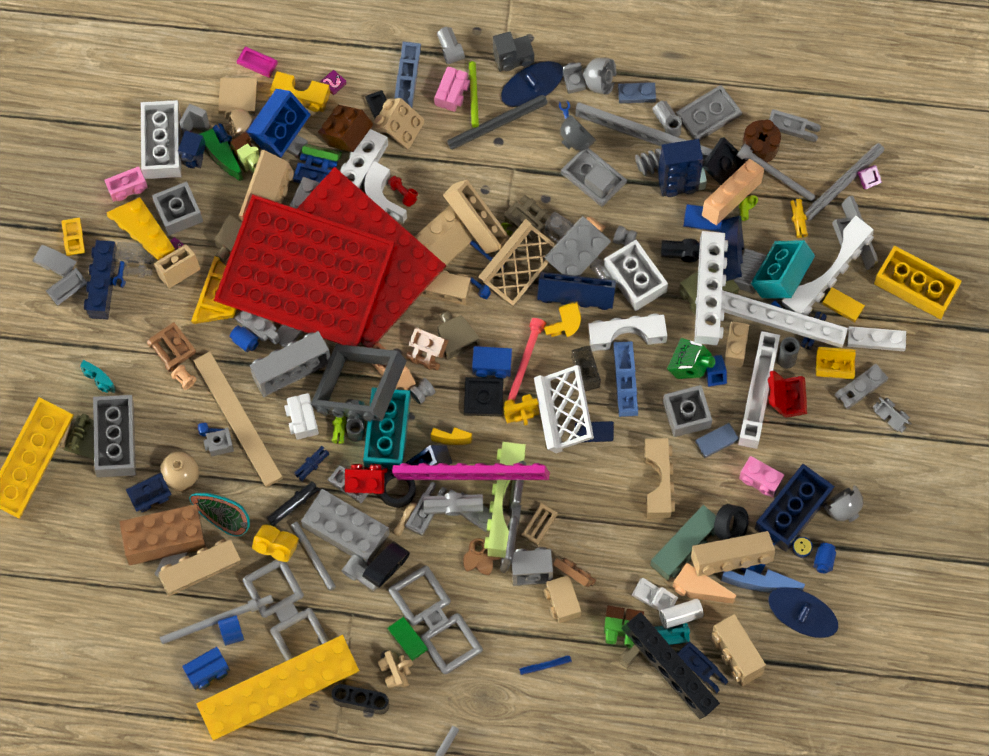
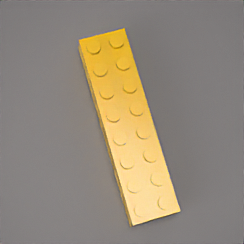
M341 635L200 701L196 705L212 740L215 741L359 673V668L344 636Z

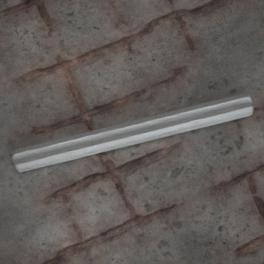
M880 143L874 145L804 211L807 220L811 221L858 176V171L867 168L884 152V147Z

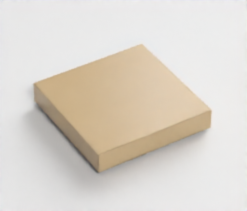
M220 78L219 114H225L226 111L232 109H244L249 114H256L257 78Z

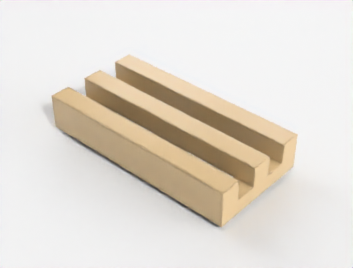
M541 503L522 532L521 537L526 538L529 542H533L538 547L557 517L558 512ZM542 510H545L544 515L538 522L537 526L535 527L531 535H528V532L530 531L531 527L537 520ZM549 513L552 514L548 522L542 529L541 533L537 537V539H535L534 537L536 536L542 524L548 517Z

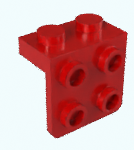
M770 371V377H768V385L771 389V395H769L770 406L785 418L807 414L805 377L798 376L784 379L777 372Z

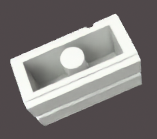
M306 393L287 398L288 405L284 407L287 417L291 416L292 422L289 423L291 434H295L296 439L318 435L319 432L310 395Z

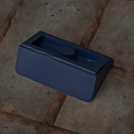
M591 422L594 438L584 442L613 441L614 422ZM581 425L576 435L580 437L587 435L586 427Z

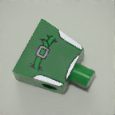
M681 338L667 370L676 379L701 378L707 367H714L715 358L704 345Z

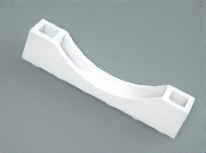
M855 216L843 230L842 247L831 268L816 280L798 286L792 298H784L782 300V305L789 311L808 316L813 309L811 306L815 302H820L825 294L823 292L828 287L832 288L837 282L836 277L840 273L844 274L849 268L848 263L852 259L856 260L862 252L860 249L864 245L867 246L874 238L872 236L873 229Z
M761 331L738 443L740 446L758 448L769 392L768 377H770V371H773L780 338L778 334Z

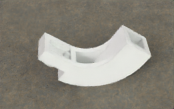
M374 161L366 174L365 193L393 219L404 224L407 219V211L387 200L382 193L385 185L391 178L390 169Z

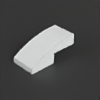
M644 578L639 580L631 595L659 611L674 606L678 599L677 596L663 587L658 588Z

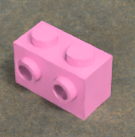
M750 456L740 473L739 479L746 485L758 489L762 494L773 498L783 482L784 474Z

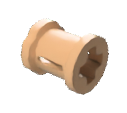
M180 365L172 372L171 376L182 384L184 390H187L194 385L197 378L194 375L191 376L185 370L184 365Z

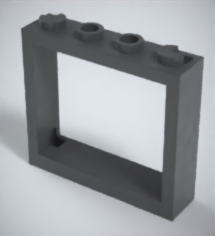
M336 344L311 405L317 410V413H321L324 416L329 414L338 418L345 416L354 420L361 418L370 422L372 420L382 421L407 360L395 350ZM345 361L387 365L370 406L329 401Z

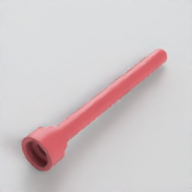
M532 318L531 334L507 400L512 399L515 401L538 334H541L546 326V322L541 319Z

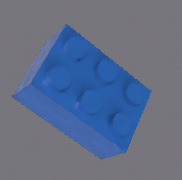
M276 89L246 132L262 150L281 158L311 114L291 91Z

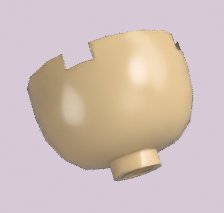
M232 109L224 114V119H228L229 122L226 125L228 135L232 136V140L246 132L255 120V117H251L244 109Z
M173 452L163 459L160 473L169 488L174 491H185L194 486L193 484L198 480L199 467L196 460L190 454Z

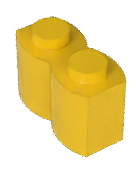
M262 525L254 537L252 549L263 555H271L278 561L288 562L297 548L299 538L292 533L281 532L271 525Z

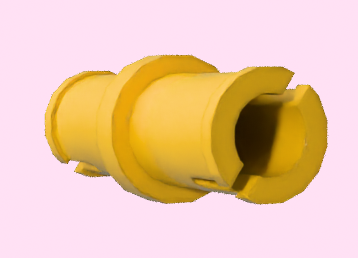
M796 199V202L791 200L790 204L793 214L791 219L795 225L796 238H802V235L807 237L808 233L805 223L807 218L803 212L802 199Z

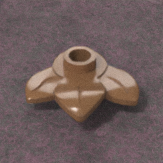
M476 538L469 544V551L464 555L463 565L467 572L477 568L480 573L490 575L493 570V561L499 560L501 557L488 556V549L484 548L485 540ZM481 546L482 550L476 551L475 547Z

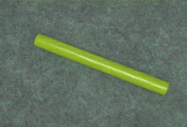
M471 61L469 62L471 123L473 128L479 127L476 62Z

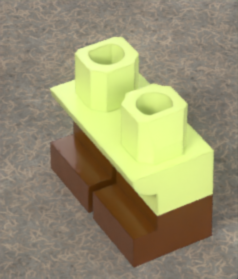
M244 132L230 142L232 153L245 172L250 170L254 174L260 157L259 148L251 146L250 137Z

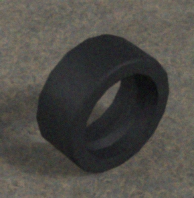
M392 469L384 474V493L380 494L386 505L401 508L412 502L416 493V485L414 480H405L409 486L407 495L399 499L390 497L386 492V485L391 479L396 478L392 473Z
M723 505L715 518L714 528L716 536L720 540L745 536L749 524L748 513L741 506ZM732 516H734L733 526L730 531V521Z

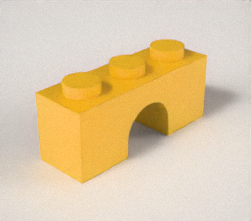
M276 72L270 88L271 95L276 89L288 90L294 94L305 108L313 112H324L330 96V86L328 84L311 81L307 90L298 91L294 89L296 83L293 75Z

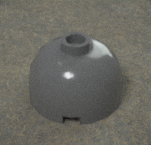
M572 115L567 117L561 125L560 134L564 139L562 143L568 149L572 147L577 151L588 149L596 141Z

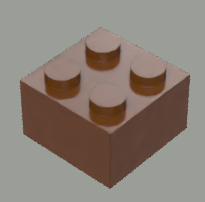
M338 104L317 133L329 147L354 152L373 126V122L363 110Z

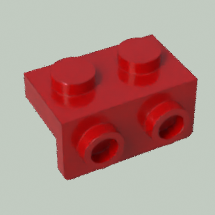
M351 464V467L345 469V492L383 494L384 473L387 472V468H381V464H371L370 467H363V464Z

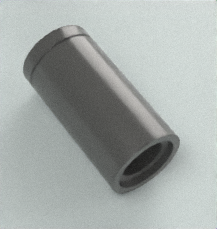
M786 337L781 342L777 362L782 368H792L796 363L800 349V343L796 338Z

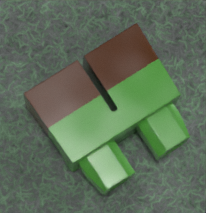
M607 605L604 628L606 643L614 645L617 642V636L625 637L624 646L632 648L635 644L621 628L639 612H642L644 615V611L627 609L625 623L622 625L625 608Z

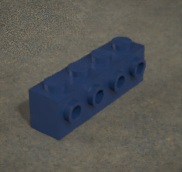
M96 240L95 247H92L91 256L93 264L89 266L91 279L87 282L86 287L88 299L84 301V310L87 311L91 319L108 320L113 278L115 276L118 254L115 241Z
M541 272L537 300H541L544 303L559 302L562 305L578 301V305L584 308L592 306L598 307L601 310L613 309L616 281Z

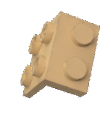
M402 98L388 99L383 104L380 114L375 118L371 129L378 133H388L403 148L409 149L422 128L424 119Z

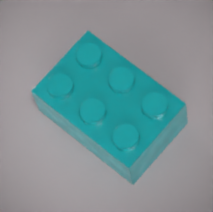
M805 240L775 241L751 284L761 298H792L815 255Z

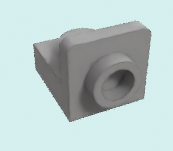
M569 63L563 66V78L568 94L586 90L581 63Z

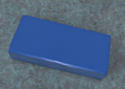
M686 205L683 227L721 232L722 221L716 226L702 216L703 206Z

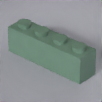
M702 505L654 556L650 566L667 581L671 577L676 578L682 570L681 566L692 561V546L708 543L707 539L710 535L713 537L716 535L714 528L716 515Z

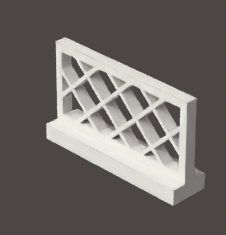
M576 365L545 377L541 375L534 377L547 449L554 453H559L566 447L593 439L594 436L580 366ZM575 372L576 378L573 384L567 382L568 376ZM558 378L561 381L556 390L551 387L550 381ZM564 383L571 386L566 396L559 393ZM575 389L579 391V397L576 402L569 399ZM558 395L564 398L559 408L554 403ZM568 401L574 404L569 414L563 411ZM578 407L583 410L580 420L573 417ZM561 413L568 416L562 426L558 424V418ZM571 419L578 422L573 432L566 429ZM581 425H584L587 435L581 437L576 435ZM564 431H567L571 435L567 442L562 443L561 437Z

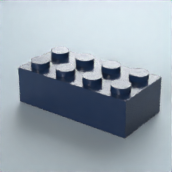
M699 139L661 145L658 180L662 197H675L683 193L689 195L699 191L703 165V155Z
M802 464L757 520L754 529L759 533L768 531L772 542L787 552L831 496L835 486L805 464Z

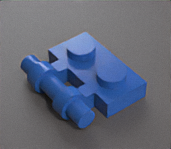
M301 153L300 160L306 161V163L298 162L293 182L300 183L302 178L305 177L320 183L331 171L328 170L329 167L337 168L338 162ZM313 163H314V164L322 165V167L320 168V167H315V166H312V165H313Z

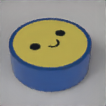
M806 537L797 538L792 546L793 553L800 558L809 556L813 548L812 542Z

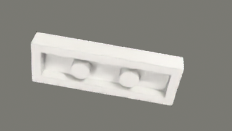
M849 326L847 347L905 351L906 331Z

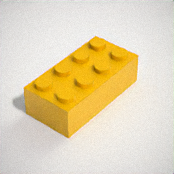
M894 245L879 270L874 285L941 320L959 290L962 281Z

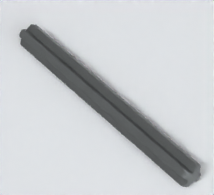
M544 95L538 96L480 124L477 128H472L447 141L448 146L451 150L458 148L547 105V99Z

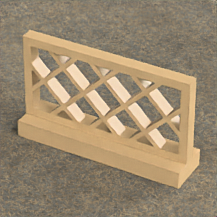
M527 219L523 221L477 279L482 284L489 286L492 291L512 307L549 263L547 260L543 263V258L546 255L542 256L541 245H550L552 248L556 245L533 227L532 223ZM531 231L538 236V243L527 244V235ZM539 246L540 256L529 257L528 247ZM525 247L526 257L516 258L515 250L517 248ZM540 259L541 267L537 270H530L529 260ZM527 260L528 270L517 271L516 261ZM514 261L515 272L504 273L503 265L505 262ZM528 273L529 282L519 285L518 274ZM515 275L516 285L505 286L504 276ZM495 276H502L503 286L495 287L490 281ZM517 288V296L513 301L506 296V289Z

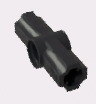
M684 239L682 241L662 240L661 257L678 258L688 263L696 262L699 260L700 243L695 239ZM709 252L711 255H717L715 252Z

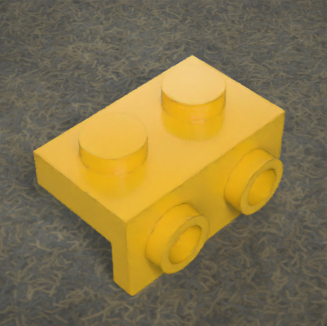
M818 347L816 354V376L854 379L856 350Z

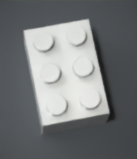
M637 240L604 259L605 270L616 281V285L635 311L667 292V281Z

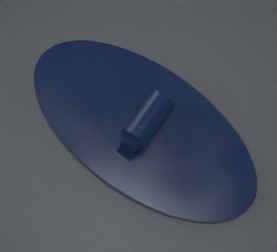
M546 61L521 70L504 86L501 94L502 102L510 107H518L538 96L544 95L546 97L561 82L563 67L557 62Z
M778 588L770 593L768 602L772 612L782 623L794 631L815 638L830 637L837 632L838 620L835 614L817 597L795 588Z

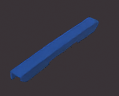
M472 240L470 242V245L489 261H492L493 258L486 254L475 241Z
M565 656L552 661L523 667L519 670L520 674L523 675L569 663L572 660L570 656Z

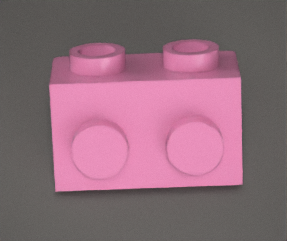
M140 167L104 180L113 202L122 201L134 193L140 194L148 188Z

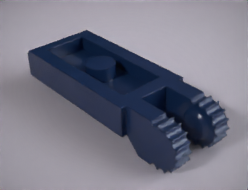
M690 641L677 653L700 681L705 683L714 693L717 694L720 689L709 679L713 674L722 684L726 685L728 683V679L718 670V667Z

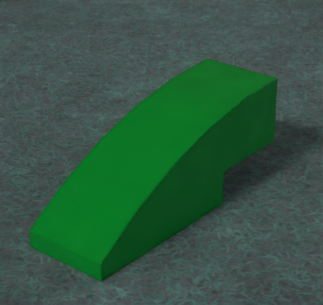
M213 129L199 134L204 137L205 150L212 160L232 177L239 181L243 180L242 172L228 142L220 144Z

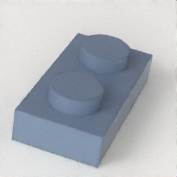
M655 83L618 84L619 104L656 102Z

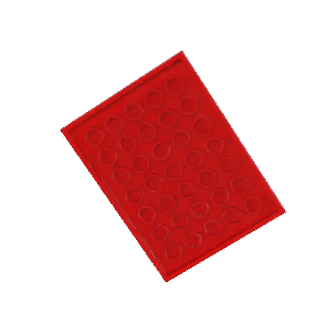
M335 167L297 208L298 210L395 242L360 341L367 348H372L379 342L446 267L445 263Z
M252 194L213 301L305 333L319 331L323 339L340 345L358 347L395 242Z

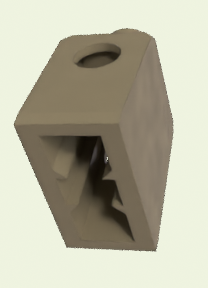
M231 215L227 216L215 239L216 246L220 249L215 256L223 263L231 254L242 224Z
M450 311L440 315L443 324L438 326L439 337L449 340L444 352L447 360L474 348V346L480 345L478 335L462 315L453 318Z

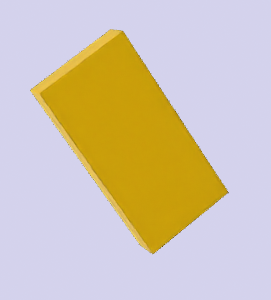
M833 287L822 302V305L854 323L865 305Z

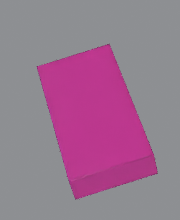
M245 46L237 59V64L270 78L278 61Z

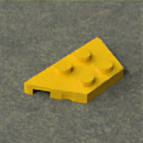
M214 256L191 320L192 324L234 318L237 310L213 301L226 268L216 256Z

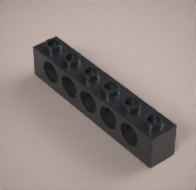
M642 612L635 615L621 628L699 719L706 717L720 704Z

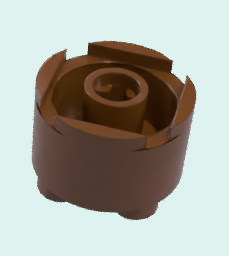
M771 120L754 121L745 129L742 146L744 143L751 147L750 149L753 151V154L765 162H770L779 151L781 133Z

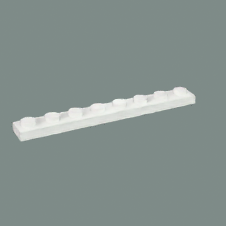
M708 286L710 290H715V288ZM722 290V292H725L724 304L721 303V309L725 313L837 347H843L848 330L846 327ZM708 303V304H707L708 307H711V308L715 307V306H714L713 304H711V303Z

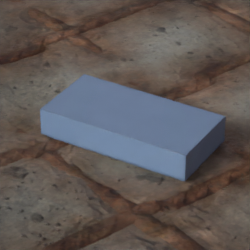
M730 423L696 439L695 443L704 458L737 442L739 438Z

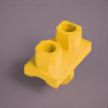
M531 394L523 396L521 403L515 404V401L512 399L504 402L505 407L503 409L507 424L522 421L523 425L526 426L528 425L527 419L540 415L537 398L533 399Z

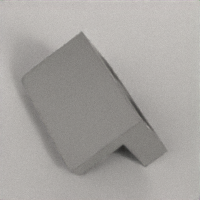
M189 104L179 122L182 134L184 135L185 131L191 132L193 128L203 132L208 131L210 124L206 110Z

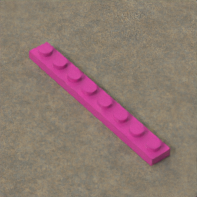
M401 463L400 465H393L392 471L397 480H549L550 475L547 467L540 463L532 465L521 463L513 465L502 463L494 465L483 463L475 465L464 463L456 465L445 463L437 465L426 463L410 465Z

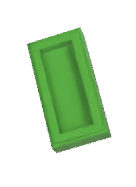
M305 144L302 147L304 154L332 161H338L342 156L340 151L311 144Z

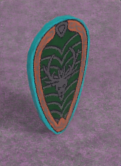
M194 493L189 497L191 504H197L199 513L205 519L228 535L242 536L248 531L250 519L246 510L239 503L210 493Z

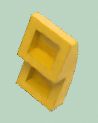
M80 217L62 220L66 256L85 253Z
M455 427L452 434L433 428L431 432V441L446 445L471 444L473 440L472 433Z

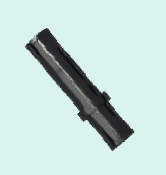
M311 481L306 487L296 491L292 498L267 516V520L274 527L301 504L305 505L310 497L320 491L319 488Z

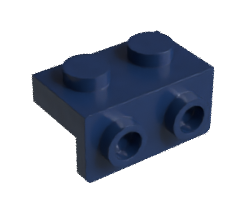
M161 473L125 489L136 512L140 510L141 513L151 509V505L156 502L161 504L168 501V496L172 495Z

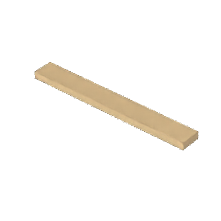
M211 352L194 359V364L264 486L267 488L282 480L281 473Z

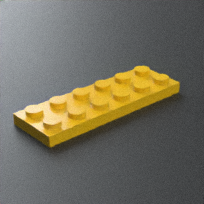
M38 397L0 470L1 510L19 519L21 518L74 417L73 414Z

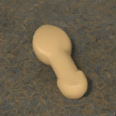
M413 502L407 506L402 518L393 531L394 535L401 536L417 503Z

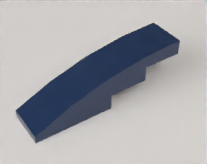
M738 215L722 220L721 233H725V240H728L727 252H724V257L727 258L726 269H723L726 281L742 277L741 264L743 263L742 250H744L741 216Z

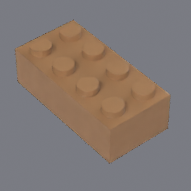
M197 504L119 521L125 556L129 566L186 552L198 551L206 547Z

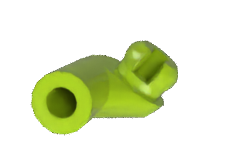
M748 196L739 204L741 221L749 220V210L758 203L757 196Z

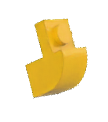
M578 301L559 306L562 321L545 326L546 335L551 334V337L558 336L565 330L566 336L569 337L578 330L581 323Z

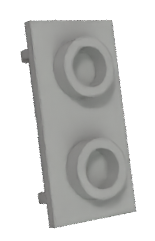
M880 397L879 399L882 402L880 404L877 402L873 406L874 412L884 420L890 415L892 418L887 423L897 432L903 433L907 428L905 424H912L908 421L910 417L902 410L898 412L894 408L895 404L889 398L884 400Z

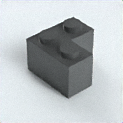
M511 31L493 36V54L499 72L511 71L516 67H526L534 63V51L528 35L513 39Z

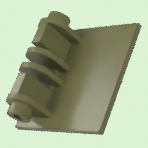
M86 414L78 415L64 450L94 460V420L89 419V416Z

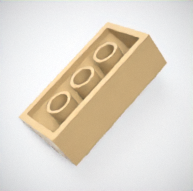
M265 150L261 151L239 213L242 221L252 194L280 204L283 203L284 197L288 194L289 183L294 176V170L287 161Z
M450 205L415 236L418 241L445 263L446 266L466 249L472 240H476Z

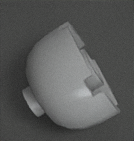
M606 57L593 59L583 71V78L587 87L598 94H609L615 84V82H612L613 76H616L614 60Z
M854 485L853 490L847 488L831 498V501L834 502L830 505L826 502L823 507L831 518L837 521L849 520V522H852L859 517L858 512L862 510L864 502L861 492Z

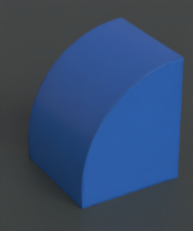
M722 355L713 356L715 358L714 367H707L705 370L708 387L727 384V369Z
M237 615L218 621L225 646L244 640Z

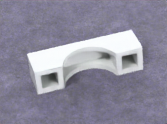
M650 314L648 317L632 316L629 319L614 318L605 322L596 320L588 323L591 351L609 350L613 340L624 333L639 335L645 340L647 345L666 343L667 330L664 315Z

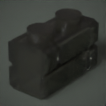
M584 346L573 349L571 353L574 366H580L585 392L600 388L601 379L591 347Z

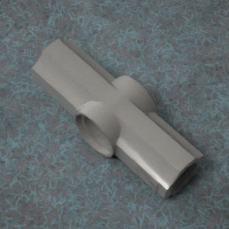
M447 493L445 496L424 497V514L458 516L463 513L483 512V494L462 495L461 493Z

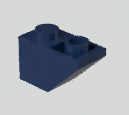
M185 131L178 149L179 155L186 167L201 169L205 149L204 137Z

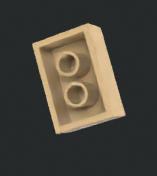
M734 614L714 625L711 642L716 649H720L724 664L731 667L733 671L731 674L737 683L740 682L741 686H744L762 676L766 664L736 615Z

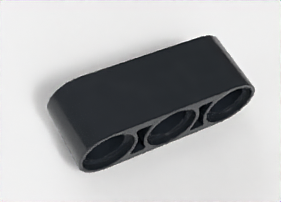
M393 541L368 565L362 577L380 588L405 563L410 552Z
M338 684L332 689L333 701L340 707L379 715L385 714L389 710V699L382 692L344 684ZM338 692H345L347 694L343 699L336 698ZM358 696L366 697L363 703L355 701ZM377 700H384L386 702L383 707L375 706Z

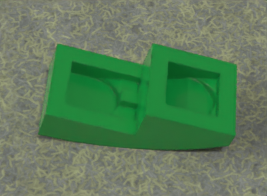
M404 617L387 628L389 633L399 643L401 649L412 661L428 650Z

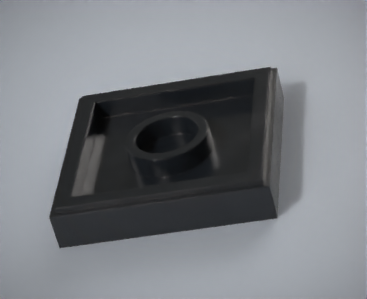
M723 137L720 138L702 167L722 185L747 160H742L736 156L739 151Z
M465 377L464 416L502 417L504 378Z

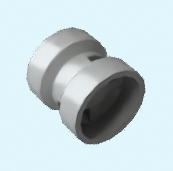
M619 225L614 235L613 243L626 246L636 239L637 232L633 230L628 231L625 227Z
M426 378L419 381L418 387L413 386L409 389L412 397L418 404H422L425 401V397L436 393Z

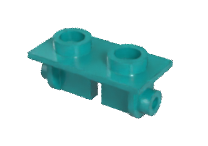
M688 623L665 629L663 626L655 627L669 645L688 643L690 641Z

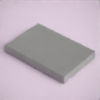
M720 85L678 110L675 115L681 118L683 126L693 139H699L700 141L741 116L742 111L723 86Z
M589 148L580 151L561 169L562 175L601 207L627 183L626 178ZM596 165L614 177L615 187L609 195L606 194L603 198H600L585 186V177Z

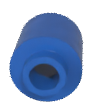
M236 326L230 334L232 342L245 352L254 351L259 344L258 337L244 326Z
M821 543L817 548L813 565L817 572L827 574L833 570L836 557L835 546L829 543Z

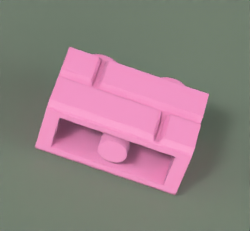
M447 67L434 98L435 105L453 112L456 111L457 106L461 107L464 96H462L463 91H467L470 85L468 73Z

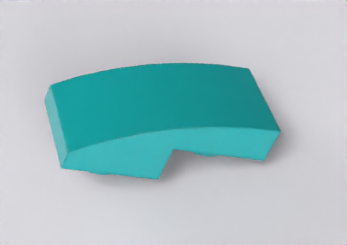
M83 360L80 365L83 375L94 379L99 390L106 393L108 391L115 393L116 389L110 378L101 369Z

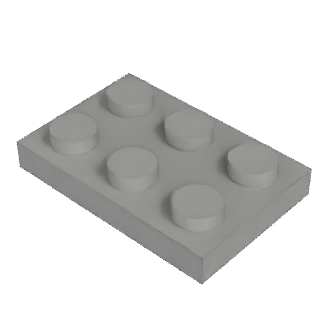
M582 216L544 258L562 274L580 276L608 246L611 240Z

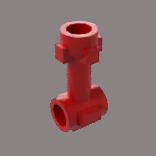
M392 176L388 181V184L391 186L390 188L393 191H399L404 196L402 203L405 206L411 207L417 201L418 192L412 188L407 190L402 185L400 177Z

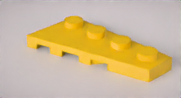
M140 197L107 212L109 219L114 220L122 230H126L131 238L141 243L142 247L158 261L175 251V248Z

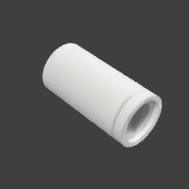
M694 599L659 611V616L663 627L668 629L703 618L704 613L700 601Z

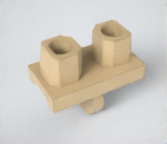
M390 650L385 652V657L379 660L378 664L382 671L385 672L391 669L393 674L385 678L387 687L392 689L399 686L403 688L409 686L406 676L411 674L409 667L413 665L412 660H405L404 655L398 657L396 652L391 653Z

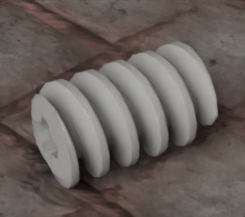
M659 148L655 149V154L651 150L648 151V156L645 152L641 153V158L639 155H635L638 170L644 176H647V170L651 174H654V168L659 171L661 153Z

